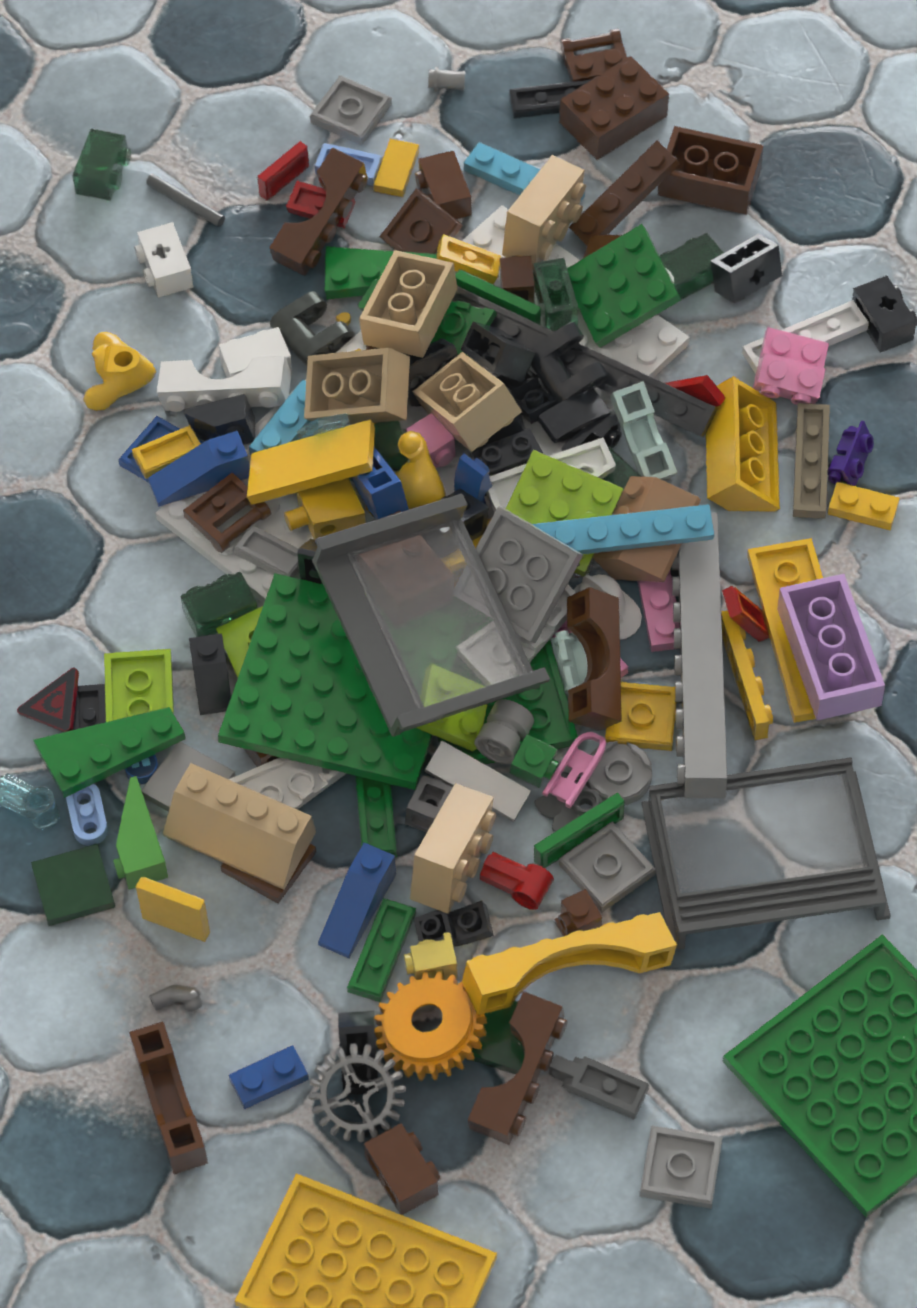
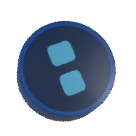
M154 754L125 768L127 778L130 780L131 777L137 776L139 784H146L158 769L157 758Z

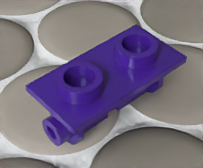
M861 420L858 428L850 426L843 431L836 451L838 454H844L845 456L834 455L827 474L829 476L828 480L831 483L836 484V482L846 481L848 485L856 486L858 479L862 477L865 461L874 446L873 436L870 434L864 421Z

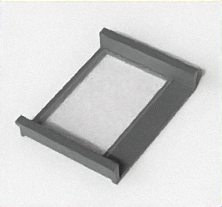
M463 494L338 531L315 540L317 550L312 561L392 737L400 735L401 732L531 689H539L541 684L547 683L550 680L545 667L533 671L461 519L467 507Z
M852 757L727 775L726 798H684V785H678L677 782L649 786L648 801L642 802L641 805L653 864L656 869V879L665 923L677 944L676 950L685 948L686 934L873 907L876 921L890 919L888 902L857 774L852 765Z

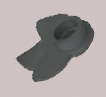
M568 772L561 773V776L567 778L569 775ZM578 777V779L575 782L576 784L578 783L581 777ZM585 784L571 808L566 807L564 802L559 801L556 796L550 793L547 797L542 796L536 799L535 806L543 816L553 819L552 830L556 832L590 810L580 808L581 805L589 804L593 808L603 801L596 791L587 788Z

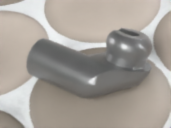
M179 984L171 985L149 995L155 1011L176 1002H183L185 1010L192 1012L201 1008L203 1004L199 997L201 993L197 988Z

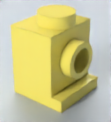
M450 932L443 933V940L435 941L429 939L410 946V953L404 954L407 975L414 974L416 980L422 979L424 972L428 973L429 978H435L437 972H441L444 980H447L451 974L455 975V978L458 979L457 961Z

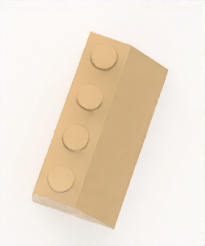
M192 763L188 766L174 791L163 831V836L283 890L286 888L316 834L311 815Z

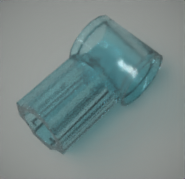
M9 773L0 776L1 805L30 819L32 824L39 829H49L58 823L60 810L49 788L43 786L35 787ZM47 806L42 810H37L39 807Z

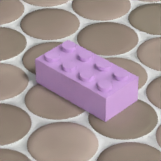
M840 574L780 588L777 610L816 720L881 706L885 684L845 575Z

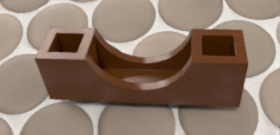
M333 147L317 170L320 185L326 192L323 207L314 217L300 223L285 222L269 247L274 261L303 276L307 274L310 268L313 269L318 264L321 257L320 251L325 243L332 241L336 234V226L341 217L345 218L349 214L353 198L357 192L361 193L364 190L368 181L363 162Z
M591 587L567 597V628L581 642L586 653L588 665L584 682L568 690L569 722L600 731L622 721L619 598Z
M523 991L510 1020L511 1033L520 1041L525 1050L523 1064L518 1073L508 1082L495 1087H481L468 1117L470 1130L510 1145L514 1135L520 1136L526 1122V1116H523V1112L527 1103H534L540 1089V1084L536 1083L541 1070L547 1072L554 1055V1052L550 1051L555 1038L558 1040L562 1038L567 1026V1020L564 1019L563 1006Z
M162 1021L129 1032L133 1051L173 1174L175 1175L208 1164L205 1145L195 1115L187 1099L164 1022Z

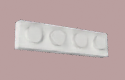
M854 300L781 331L823 341L831 346L867 331L869 322ZM764 337L744 345L742 348V354L755 374Z

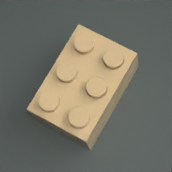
M554 155L548 159L507 211L502 249L503 256H531L533 270L537 268L542 260L546 261L549 258L554 244L564 239L568 226L571 222L576 223L582 213L583 206L580 205V200L586 189V184L583 183L584 169Z
M394 250L359 317L363 344L377 348L389 347L400 353L423 358L458 289L454 263Z
M389 347L308 356L304 419L324 427L352 425L370 419L373 423L407 420L410 356Z
M463 352L412 391L428 415L432 413L452 436L471 452L486 444L492 435L501 428L511 424L514 418L522 412L505 384Z
M457 783L454 784L414 854L410 900L445 913L450 912L454 902H461L466 891L468 877H475L480 864L479 857L482 853H488L493 841V835L489 834L496 818V813L492 812L494 797Z

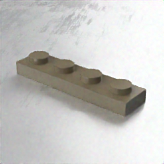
M798 403L793 517L822 519L826 517L830 405Z

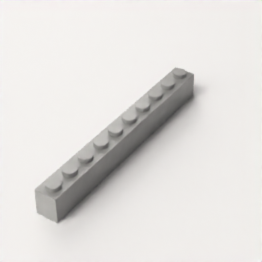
M711 513L714 529L713 540L682 543L672 564V571H678V577H672V596H679V602H673V622H679V628H674V649H680V655L674 656V675H681V682H675V702H682V709H676V729H682V736H677L676 755L677 757H683V764H677V784L684 785V798H726L727 760L717 513Z

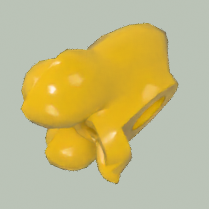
M107 331L100 332L93 339L92 356L96 371L103 379V384L94 385L86 390L83 401L89 409L95 411L105 410L118 398L132 393L151 382L157 371L146 357L125 344L116 334Z
M408 431L402 434L397 445L400 453L408 458L410 462L406 461L395 474L402 483L409 510L441 500L446 496V492L439 473L430 457L426 440L419 432ZM366 507V510H367V511L369 512V514L373 517V515L371 514V512H370V511L368 510V508Z

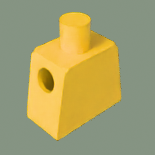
M349 478L297 492L299 507L284 512V518L290 531L307 525L314 540L366 523L365 511Z

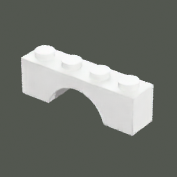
M285 356L253 357L243 371L226 379H211L201 375L195 369L192 360L161 361L157 395L164 411L180 412L187 408L241 394L246 395L251 407L272 408L282 406L289 397L291 372Z

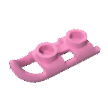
M586 732L578 736L549 780L542 795L547 797L550 793L556 796L559 801L564 802L566 807L571 808L603 756L606 747L605 738L594 732ZM585 740H594L600 743L594 756L579 750L578 746ZM567 766L572 770L567 778L561 776V773ZM579 775H582L580 780L576 784L575 782L578 779Z

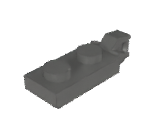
M555 1054L549 1066V1075L562 1081V1087L569 1090V1092L634 1120L650 1086L642 1080L586 1056L583 1059L575 1057L572 1062Z

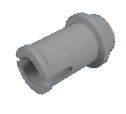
M435 67V70L429 69L428 88H434V91H437V88L464 91L465 71L438 70V67Z

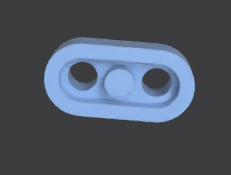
M92 784L66 797L75 839L85 846L101 843L108 833L100 791L95 784ZM83 799L90 800L87 804H79ZM90 828L96 829L94 833H85Z

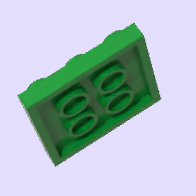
M643 224L561 271L593 340L599 348L681 301Z

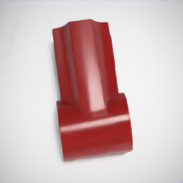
M492 852L487 856L479 874L481 881L511 894L515 902L530 910L538 909L554 881L553 875L545 868L536 864L524 866L496 852Z

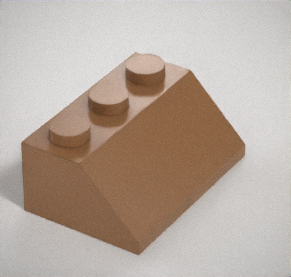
M630 476L613 515L699 506L701 499L657 477ZM682 543L595 553L593 559L615 580L665 582Z

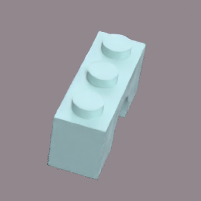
M644 381L613 392L610 400L639 477H657L661 480L673 477L677 474V470L667 443L663 442L654 419L655 411Z

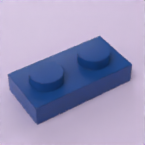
M291 1045L229 1074V1080L245 1110L309 1080V1076L294 1046Z

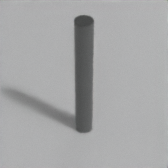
M154 174L148 176L146 184L218 227L224 223L225 216L158 176Z

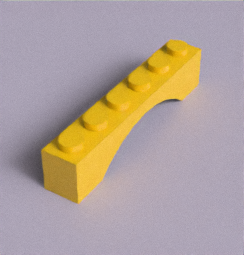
M660 912L650 915L641 914L631 920L619 923L610 922L599 928L587 931H574L567 936L552 940L543 939L536 944L520 948L511 947L504 952L488 956H476L466 961L462 983L477 1015L511 1007L518 995L531 983L548 973L563 968L579 965H606L640 974L670 966L677 944Z

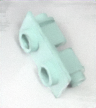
M564 630L555 633L556 637L551 638L568 701V690L584 682L588 665L586 653L579 639L573 633Z

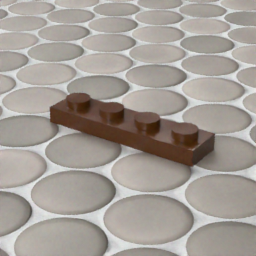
M657 140L569 228L586 246L591 236L608 235L680 164L679 161Z

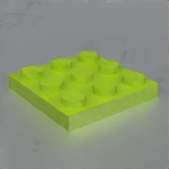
M533 450L506 509L531 524L609 516L613 514L624 488ZM595 553L583 554L579 562L580 566L576 567L574 573L584 577Z

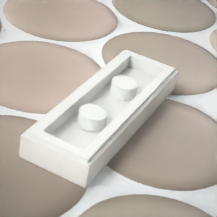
M441 741L425 769L426 773L444 780L451 787L457 783L494 797L492 810L513 822L531 790L444 741Z

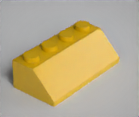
M733 376L716 385L726 398L721 406H716L717 411L705 435L707 499L728 511L775 512L780 509L776 402Z

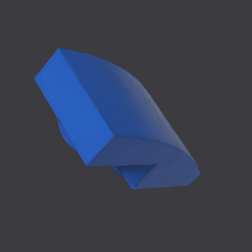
M463 453L459 458L455 472L454 492L461 488L486 504L485 493L492 487L488 474L490 472L489 468L480 459L475 458L472 460Z

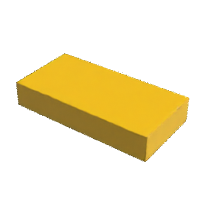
M389 139L373 184L374 192L404 197L419 153V144Z
M189 425L132 449V455L145 479H148L201 443Z

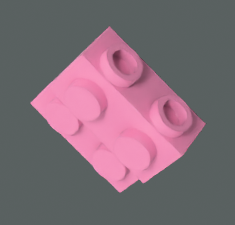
M768 327L763 339L753 388L768 398L783 397L790 399L795 405H798V403L815 404L820 398L826 370L824 364L829 343Z

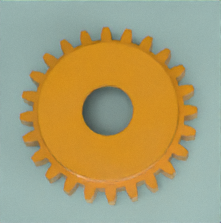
M424 972L422 979L416 980L414 976H410L409 984L405 986L400 982L397 984L399 990L395 994L387 992L388 1004H379L382 1014L375 1015L374 1017L378 1026L375 1028V1036L378 1039L376 1044L379 1050L384 1051L383 1058L386 1063L388 1060L393 1059L395 1061L393 1069L397 1072L402 1068L405 1076L408 1078L414 1071L419 1080H423L426 1074H431L433 1080H437L438 1073L445 1072L449 1077L451 1076V1069L455 1066L460 1070L464 1069L462 1061L465 1058L473 1061L475 1057L472 1048H482L478 1037L486 1036L484 1024L487 1023L485 1014L477 1015L462 981L458 984L455 975L451 974L447 980H444L441 972H437L435 978H429L427 972ZM425 1005L438 1007L443 1015L441 1024L430 1032L418 1031L412 1025L413 1014L418 1008Z

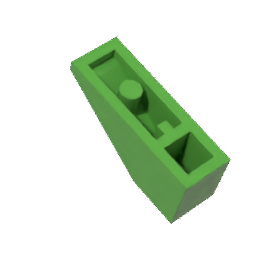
M137 776L131 777L129 780L116 842L119 858L113 859L118 879L125 878L129 890L136 888L141 877L154 881L168 878L165 859Z

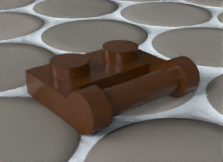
M619 28L609 30L607 34L570 40V38L560 40L561 52L571 82L592 80L628 58ZM608 45L612 46V49L576 56L573 53Z
M233 473L229 474L183 510L184 518L199 530L220 553L230 547V542L246 531L251 525L255 524L258 520H265L272 512L265 502L251 505L247 498L248 486ZM246 505L251 508L248 513L222 533L217 529Z

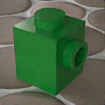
M526 734L511 763L509 773L540 788L545 778L551 779L559 764L558 761L554 760L557 749Z

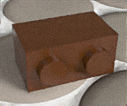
M454 150L419 158V172H415L418 189H424L425 194L455 219L472 216L471 194Z
M402 1123L364 1143L365 1159L399 1214L404 1215L439 1195L438 1181L441 1180V1177L433 1162L428 1161L426 1163L420 1154L423 1149L415 1133L410 1132L408 1134Z

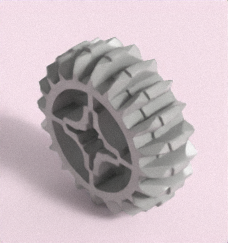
M356 1044L350 1045L351 1055L345 1056L343 1048L338 1047L336 1052L339 1060L336 1062L332 1056L327 1054L324 1060L330 1067L326 1070L324 1067L317 1065L315 1071L323 1076L322 1081L311 1079L309 1083L313 1087L320 1088V1092L309 1094V1100L320 1099L321 1101L320 1105L312 1108V1113L318 1114L322 1111L326 1113V1116L319 1121V1124L323 1127L330 1120L335 1124L330 1131V1134L333 1136L338 1133L340 1127L346 1129L343 1138L345 1141L350 1140L351 1131H358L357 1138L359 1142L364 1141V1130L367 1129L370 1130L372 1138L377 1137L378 1131L375 1126L378 1124L385 1131L390 1130L391 1126L385 1118L389 1116L394 1120H398L400 1117L398 1112L392 1110V1106L403 1107L405 1105V1100L395 1098V1093L405 1092L406 1086H394L393 1082L403 1077L402 1072L397 1071L390 1074L388 1070L395 1065V1061L390 1059L383 1065L380 1062L384 1056L383 1050H379L375 1058L370 1057L371 1045L368 1044L364 1047L363 1055L357 1054ZM351 1063L370 1065L379 1071L382 1076L368 1081L362 1080L357 1076ZM341 1068L346 1081V1088L341 1093L328 1099L327 1087L329 1080ZM349 1075L352 1076L354 1083H360V1086L363 1084L367 1088L375 1085L363 1094V1105L366 1110L362 1108L360 1102H355V1098L353 1101L349 1097L340 1100L346 1097L352 1090V1081ZM387 1086L388 1097L382 1111L373 1117L368 1102L369 1097L374 1092ZM343 1105H352L358 1110L363 1122L345 1120L337 1115L333 1109Z

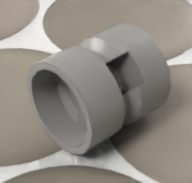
M506 699L496 701L487 717V723L482 726L475 739L476 748L481 754L492 761L501 764H511L521 745L519 741L524 740L534 724L533 715L525 707L514 701Z

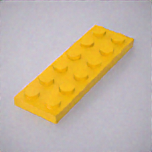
M812 538L748 549V562L793 723L816 719L777 610L780 588L823 578Z

